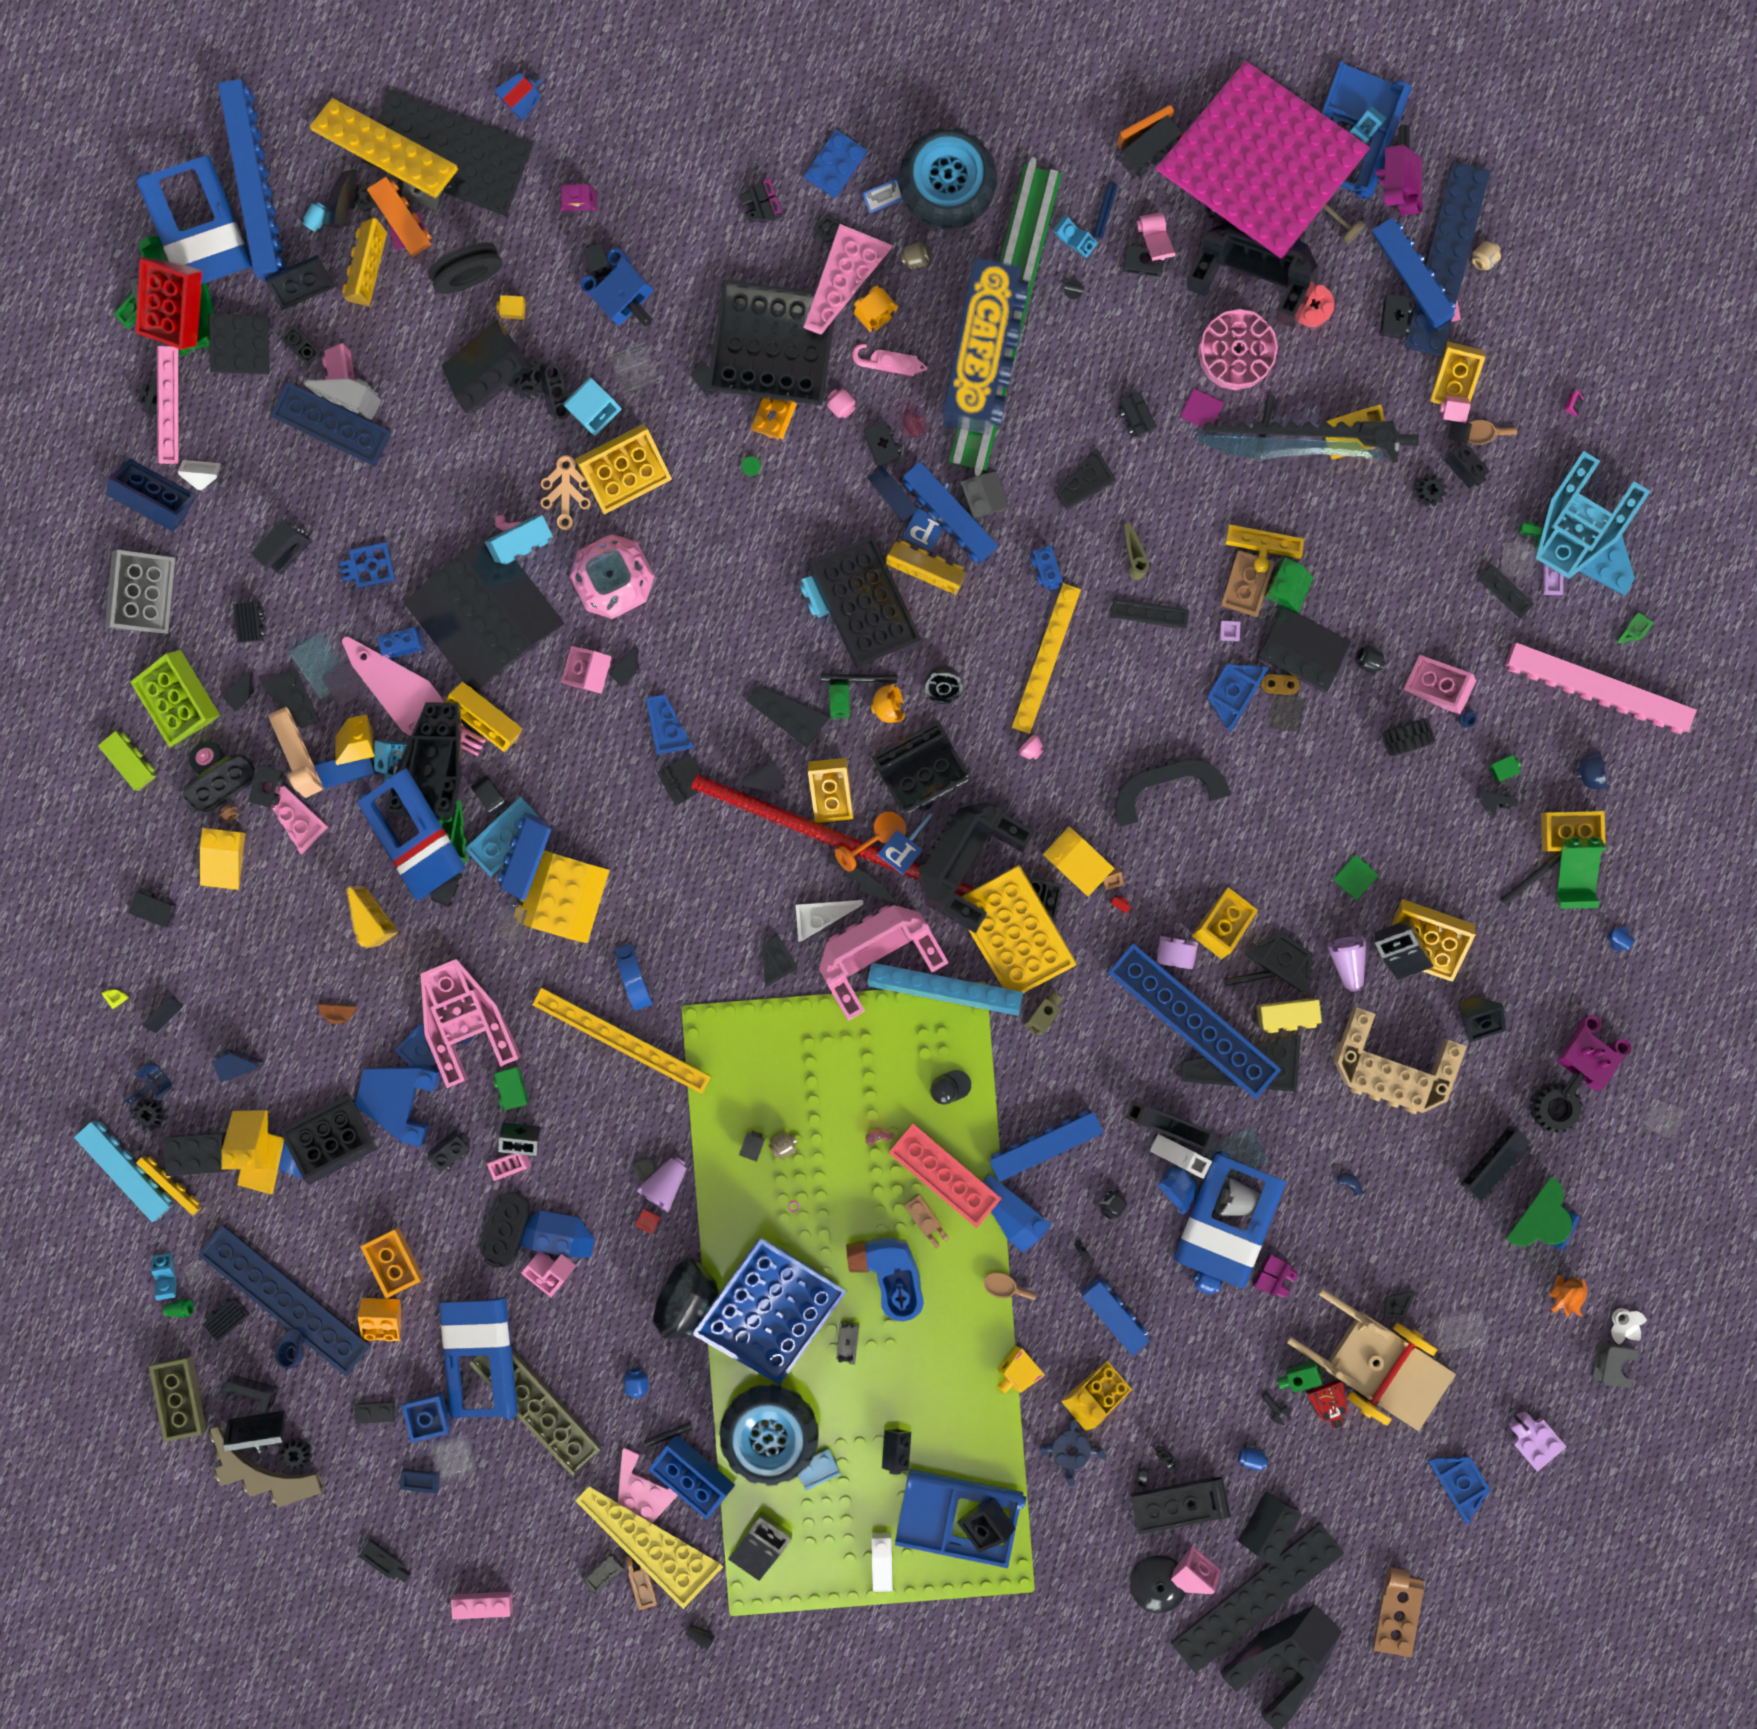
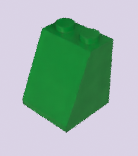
M1284 558L1278 563L1264 598L1299 613L1314 577L1303 565Z

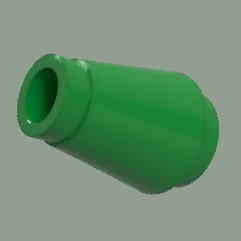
M187 1299L163 1306L165 1317L188 1318L194 1312L193 1302Z

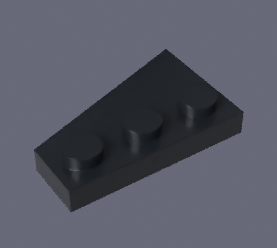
M296 668L261 683L282 708L287 707L294 721L301 729L320 721Z

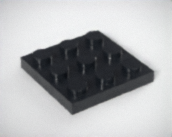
M209 313L210 373L269 375L268 316Z

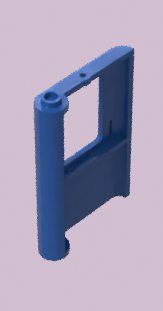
M1340 61L1322 114L1336 124L1343 122L1354 127L1367 110L1373 106L1387 118L1372 136L1369 145L1371 148L1366 153L1356 182L1353 183L1345 180L1340 186L1357 193L1359 198L1368 199V197L1373 196L1380 177L1375 175V171L1384 166L1385 148L1391 147L1412 87L1402 81L1388 82L1350 67L1343 61Z
M910 1469L895 1545L1008 1568L1016 1529L1003 1545H997L980 1553L970 1539L954 1536L952 1529L958 1500L961 1498L977 1502H984L995 1498L1000 1506L1011 1510L1009 1519L1016 1528L1019 1511L1025 1507L1026 1496H1023V1492Z

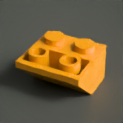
M361 1298L358 1312L361 1337L368 1341H400V1299Z

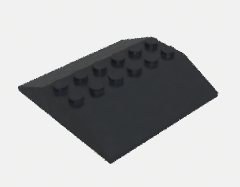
M723 280L707 390L822 406L835 319L822 335L803 328L815 292Z
M495 533L461 553L430 577L404 602L460 677L475 692L565 624L516 560L507 564L494 561L484 541L496 536Z

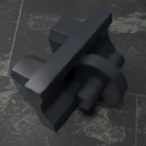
M154 379L149 393L147 392L149 385L145 383L142 390L136 388L135 392L140 394L137 400L140 403H143L145 397H147L142 409L143 413L157 415V403L154 402L157 395V379Z

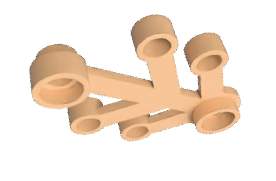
M563 455L557 460V469L541 481V487L544 490H550L553 486L552 483L561 475L562 483L547 497L542 498L541 506L544 509H550L553 502L562 494L561 515L557 519V524L562 530H569L573 526V520L569 516L570 494L584 510L590 508L591 502L588 498H584L570 483L571 475L579 482L582 490H589V486L587 488L582 487V482L586 480L575 469V460L571 456ZM569 462V468H563V463ZM550 481V486L544 487L543 483ZM545 500L550 501V505L547 507L543 505ZM587 500L588 506L583 507L581 505L582 501ZM564 519L569 520V524L567 526L562 525V521Z

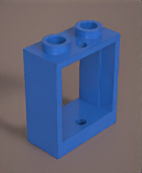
M416 627L377 637L381 654L388 659L427 649L423 632Z

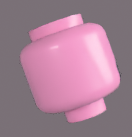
M835 389L828 396L830 400L827 406L838 418L848 417L856 408L854 406L855 399L845 389L839 391Z

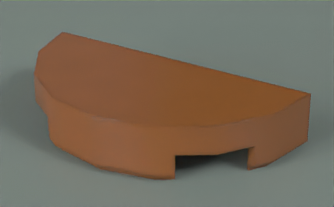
M318 1004L319 1012L323 1018L333 1024L345 1023L350 1020L357 1006Z

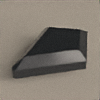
M367 184L356 191L355 202L363 212L378 207L367 190L370 187Z
M826 215L813 229L827 243L835 238L840 224L846 227L849 226Z
M1410 1291L1387 1296L1384 1316L1405 1318L1416 1292Z

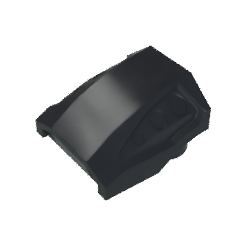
M1027 877L1052 921L1057 922V908L1064 884Z

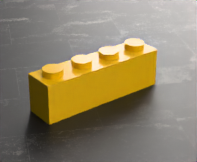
M461 682L446 699L445 703H459L461 719L503 752L517 740L523 729L464 682Z

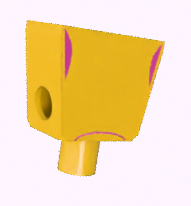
M1015 1346L998 1369V1373L1004 1379L997 1385V1388L1003 1394L1010 1388L1021 1393L1044 1377L1045 1374L1022 1348Z

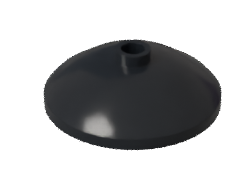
M1156 1555L1142 1560L1135 1567L1130 1579V1589L1134 1600L1140 1607L1152 1613H1165L1180 1605L1185 1598L1186 1592L1177 1587L1171 1580L1178 1562L1167 1556ZM1163 1585L1164 1587L1162 1590H1157V1586Z

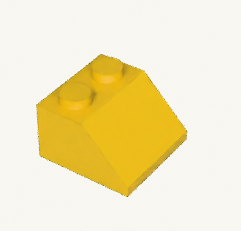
M367 714L348 718L336 734L335 759L337 765L374 757V734Z

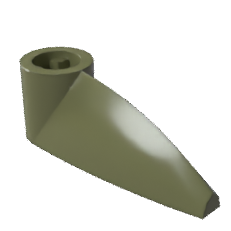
M1126 523L1124 524L1125 540L1131 564L1128 574L1134 580H1141L1148 571L1149 562L1132 525Z

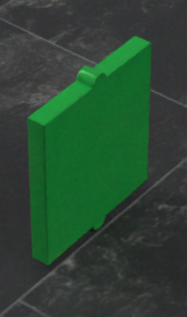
M1354 855L1333 880L1343 888V892H1347L1357 901L1379 875L1369 867L1368 863H1364L1358 856Z

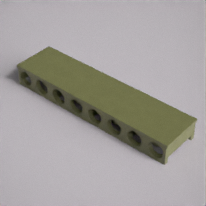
M511 1347L518 1408L516 1416L572 1476L591 1457L598 1453L602 1446ZM476 1355L469 1364L492 1388L489 1357L487 1355Z

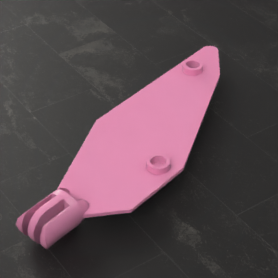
M350 637L342 639L343 646L353 668L404 733L412 735L426 702L445 703L437 690L425 678ZM364 653H366L367 655L366 660H363L362 655ZM461 723V748L478 756L479 752L470 746L481 750L483 745L469 738V736L482 743H485L486 739L466 729Z

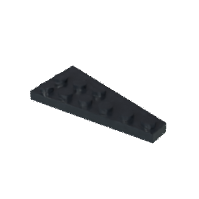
M1301 1035L1254 1045L1281 1069L1266 1089L1297 1092ZM1205 1057L1182 1062V1082L1239 1087Z

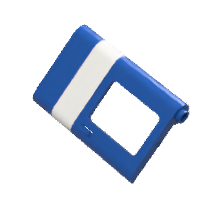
M209 155L152 174L148 171L138 175L137 185L170 263L187 265L201 270V284L253 267L250 254ZM193 169L200 180L213 212L214 220L179 231L159 181Z
M1219 1150V1153L1215 1152L1213 1155L1212 1163L1206 1173L1173 1260L1245 1289L1287 1181L1229 1158V1153ZM1230 1169H1235L1265 1182L1249 1227L1245 1231L1218 1221L1211 1216Z
M492 1298L484 1301L438 1302L450 1417H503V1420L514 1419V1415L518 1414L506 1298ZM487 1355L489 1357L494 1408H464L459 1356Z

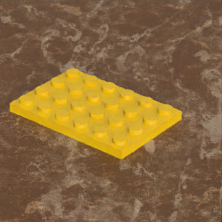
M1020 865L960 896L988 912L977 933L975 934L970 930L969 932L1004 989L1025 993L1077 965L1076 960Z

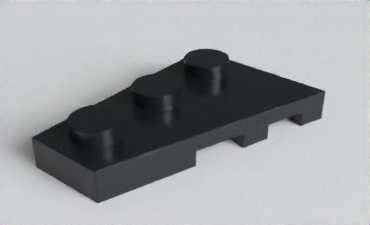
M1097 448L1077 472L1057 491V496L1066 510L1116 482V478Z

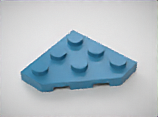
M1621 535L1616 543L1579 572L1626 596L1635 577Z

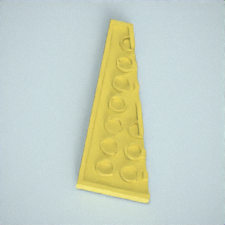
M590 1486L575 1499L683 1609L723 1568L719 1562Z

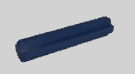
M1109 182L1093 233L1095 238L1102 239L1118 188V185Z

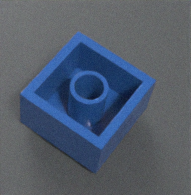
M443 1392L408 1400L402 1404L411 1443L445 1435L451 1431L452 1427Z

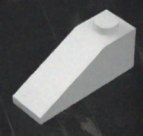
M891 1532L872 1533L873 1591H892Z

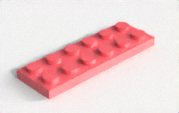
M914 1123L889 1151L892 1157L976 1228L1002 1199Z

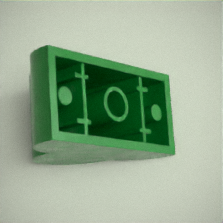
M1551 1177L1507 1237L1506 1240L1515 1246L1526 1247L1538 1239L1548 1245H1558L1570 1236L1572 1220L1569 1213L1561 1207L1564 1193L1561 1184L1555 1178Z

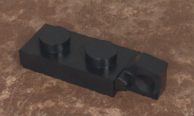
M372 1539L359 1555L362 1560L389 1579L395 1580L398 1578L405 1583L411 1573L404 1569L405 1564Z

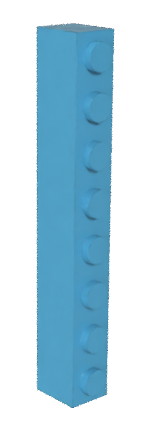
M871 963L868 977L869 987L1019 1016L1023 992L877 963Z

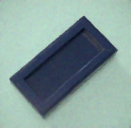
M403 1469L401 1470L400 1489L438 1493L440 1473Z

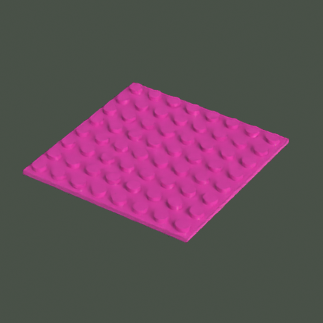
M1245 61L1156 167V170L1282 258L1371 147Z

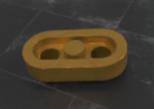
M1269 674L1264 676L1261 681L1262 690L1268 694L1292 695L1300 687L1298 679L1290 675ZM1269 680L1274 682L1273 687L1268 686ZM1288 682L1293 683L1292 689L1287 687Z

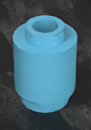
M319 202L316 205L312 203L303 217L304 221L302 224L316 232L324 223L326 207Z

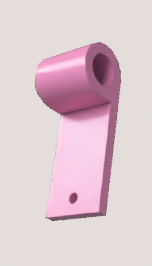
M1163 212L1139 216V220L1136 221L1137 230L1142 232L1152 261L1158 259L1165 260L1167 257L1175 256L1166 231Z

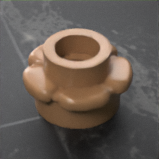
M225 806L221 810L220 818L224 819L225 822L233 821L239 815L237 807Z

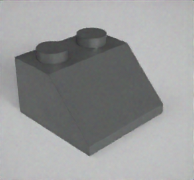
M997 472L978 475L960 483L970 514L974 520L1009 508Z

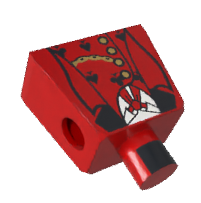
M1340 1379L1306 1391L1308 1398L1322 1421L1330 1420L1332 1428H1339L1344 1425L1341 1415L1348 1413L1344 1385Z

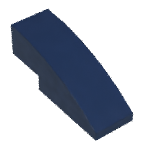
M883 466L867 478L902 523L918 511L914 503Z

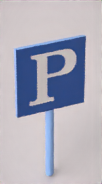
M946 483V484L944 485V488H945L946 490H947L949 484ZM917 508L918 511L913 515L903 537L932 552L941 534L942 524L938 520L935 521L929 513Z
M929 813L909 839L897 830L877 855L903 875L923 851L912 840L933 814Z

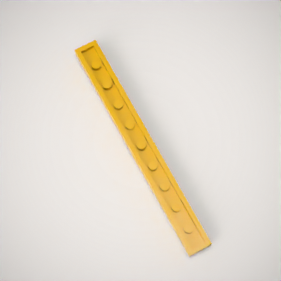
M544 988L540 989L532 1004L703 1094L711 1078L710 1075Z

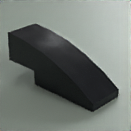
M357 170L344 171L337 179L327 202L324 216L325 226L340 228L348 225V210L355 208Z

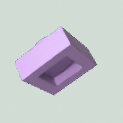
M1220 621L1219 641L1239 642L1240 622Z

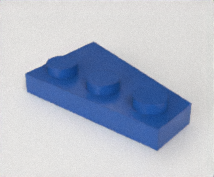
M659 695L645 698L656 755L695 748L666 696Z

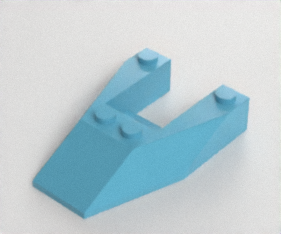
M1583 451L1551 499L1536 555L1537 560L1568 579L1619 540L1651 492L1638 483L1633 482L1613 513L1587 499L1579 493L1597 468L1600 460Z

